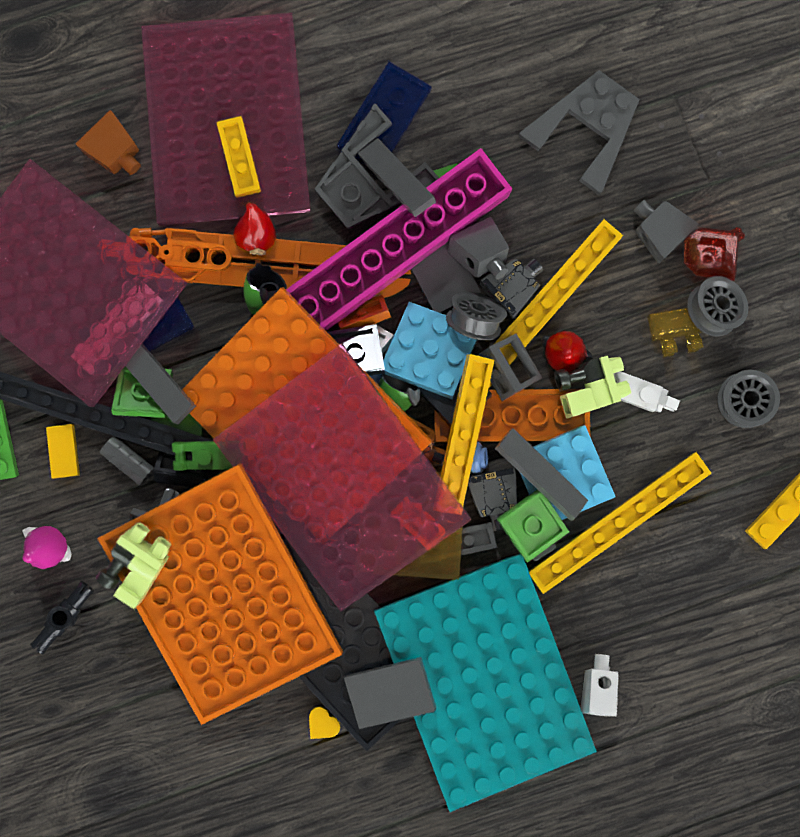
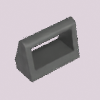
M517 333L488 347L477 355L494 360L490 381L502 401L542 379L540 372ZM508 344L512 345L531 378L521 384L500 350Z

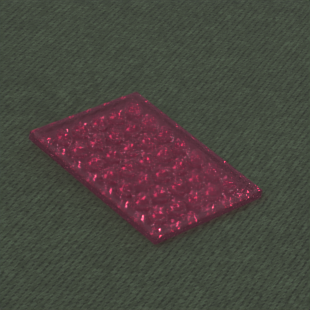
M282 13L141 26L157 224L163 226L239 219L245 214L247 203L256 204L269 216L311 212L293 14ZM242 116L261 192L236 198L217 122Z
M29 159L0 198V333L89 407H94L188 282L36 162Z
M343 343L213 439L233 467L240 463L242 464L269 516L340 612L471 520L469 514Z

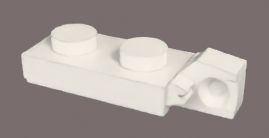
M621 371L613 373L616 383L627 380L631 389V394L621 398V401L651 412L656 411L660 413L662 408L672 412L677 410L680 400L667 396L668 390L663 389V387Z

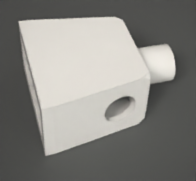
M595 654L594 669L585 670L581 711L583 714L606 717L617 715L618 672L609 671L611 658L609 655ZM599 678L603 682L602 688L598 685Z

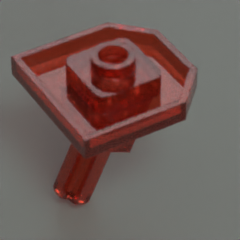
M699 227L684 240V264L696 276H721L734 281L737 273L738 242L744 239L745 234L739 227L731 231Z

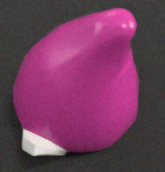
M42 526L39 528L28 527L22 530L25 537L23 560L26 563H30L32 566L40 569H47L56 566L61 561L70 560L72 555L70 547L58 529L51 526Z

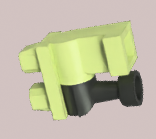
M608 356L591 360L583 364L581 368L569 373L565 369L554 372L555 382L560 391L570 389L571 383L583 381L585 389L560 396L566 419L620 402L621 398L631 394L627 380L616 383L613 373L624 370L621 357L608 358Z
M138 522L120 536L112 549L113 560L108 569H101L96 576V580L100 585L108 589H115L120 580L118 573L125 566L131 570L113 596L133 609L143 601L168 560L169 556L167 554L171 547V543L163 537H158L153 545L145 541L144 539L150 530L141 522Z

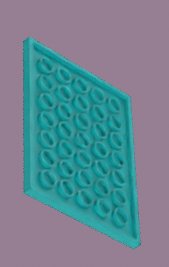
M520 553L374 610L393 663L418 657L422 658L437 709L434 712L413 717L449 812L597 752L525 560Z

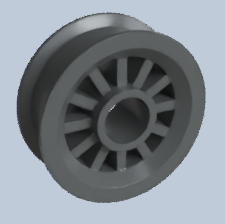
M714 276L706 279L700 286L692 290L688 297L687 309L692 322L699 330L710 336L720 337L727 335L744 323L748 315V301L743 290L734 281L726 277Z
M460 292L452 297L453 309L446 315V321L452 329L464 336L478 340H492L500 335L501 328L499 324L507 316L506 310L500 303L490 297L473 292Z
M744 370L730 376L723 382L718 392V407L722 416L732 425L741 428H752L767 423L775 416L780 405V393L776 383L767 374L757 370ZM745 393H749L753 397L751 406L744 401Z

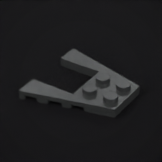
M598 70L522 130L518 137L539 152L567 113L578 119L608 141L579 180L600 196L640 99Z
M376 104L372 106L366 118L362 120L352 138L346 143L338 158L332 163L314 189L347 229L401 204L391 191L386 195L355 159L359 151L392 126V122ZM426 162L412 172L425 188L439 179Z

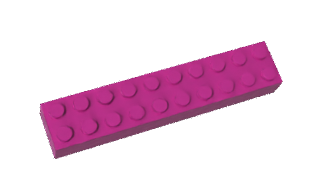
M481 148L426 187L436 200V203L416 217L404 205L400 206L286 290L325 331L340 322L450 241V236L466 229L509 197L512 191L511 186Z

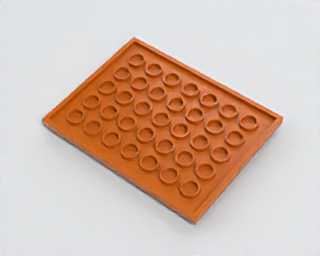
M284 287L280 288L182 389L196 405L189 414L217 442H246L247 468L244 470L298 525L303 522L323 545L432 443V440Z
M241 463L98 538L110 562L113 560L112 549L120 536L138 522L149 528L150 531L144 540L153 545L158 537H163L171 543L167 554L169 556L168 560L143 601L136 608L201 725L341 656L343 653ZM125 566L118 573L122 583L131 571Z

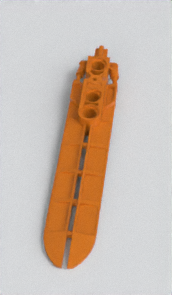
M133 228L130 231V236H128V243L104 241L102 256L126 258L127 271L131 275L144 278L151 276L171 282L244 287L245 277L248 271L255 267L256 263L293 264L294 268L270 266L271 270L278 273L284 279L288 289L312 271V269L299 268V265L318 267L347 245L276 239L274 245L266 251L265 255H252L249 251L237 246L234 236L229 234L196 232V230L166 228L165 230ZM153 235H166L168 238L167 245L161 246L153 238ZM141 247H147L148 254L143 258H138L136 255L137 250ZM191 252H199L200 259L197 262L191 263L188 261V255ZM218 254L226 256V261L221 265L213 263L214 257ZM233 259L255 261V264L233 262ZM165 262L166 267L161 274L149 271V268H157ZM409 270L405 274L411 275V270ZM398 278L372 298L383 295L384 298L395 295L405 289L411 279Z

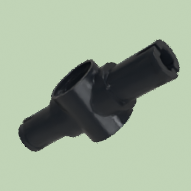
M80 581L68 599L64 598L58 607L49 611L47 621L44 623V629L30 644L33 649L37 647V652L45 654L57 636L61 637L67 628L72 627L76 623L78 614L81 612L80 607L94 592L92 587L88 588L87 583ZM60 611H64L67 614V622L65 624L58 621V613Z

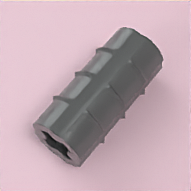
M116 436L110 438L102 447L100 454L139 486L144 485L153 475L154 467Z

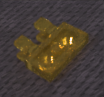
M687 308L649 314L648 321L652 340L661 341L663 357L674 356V353L678 352L673 337H686L688 353L698 352L699 349L703 348L702 339L698 334L703 332L694 325Z

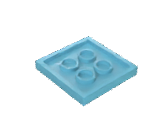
M408 302L383 360L385 374L453 400L462 378L466 355L472 354L477 339L464 336L452 329L446 321V315Z
M585 425L533 446L588 499L581 512L615 497ZM520 473L530 495L537 488ZM551 503L561 520L566 519L567 517Z

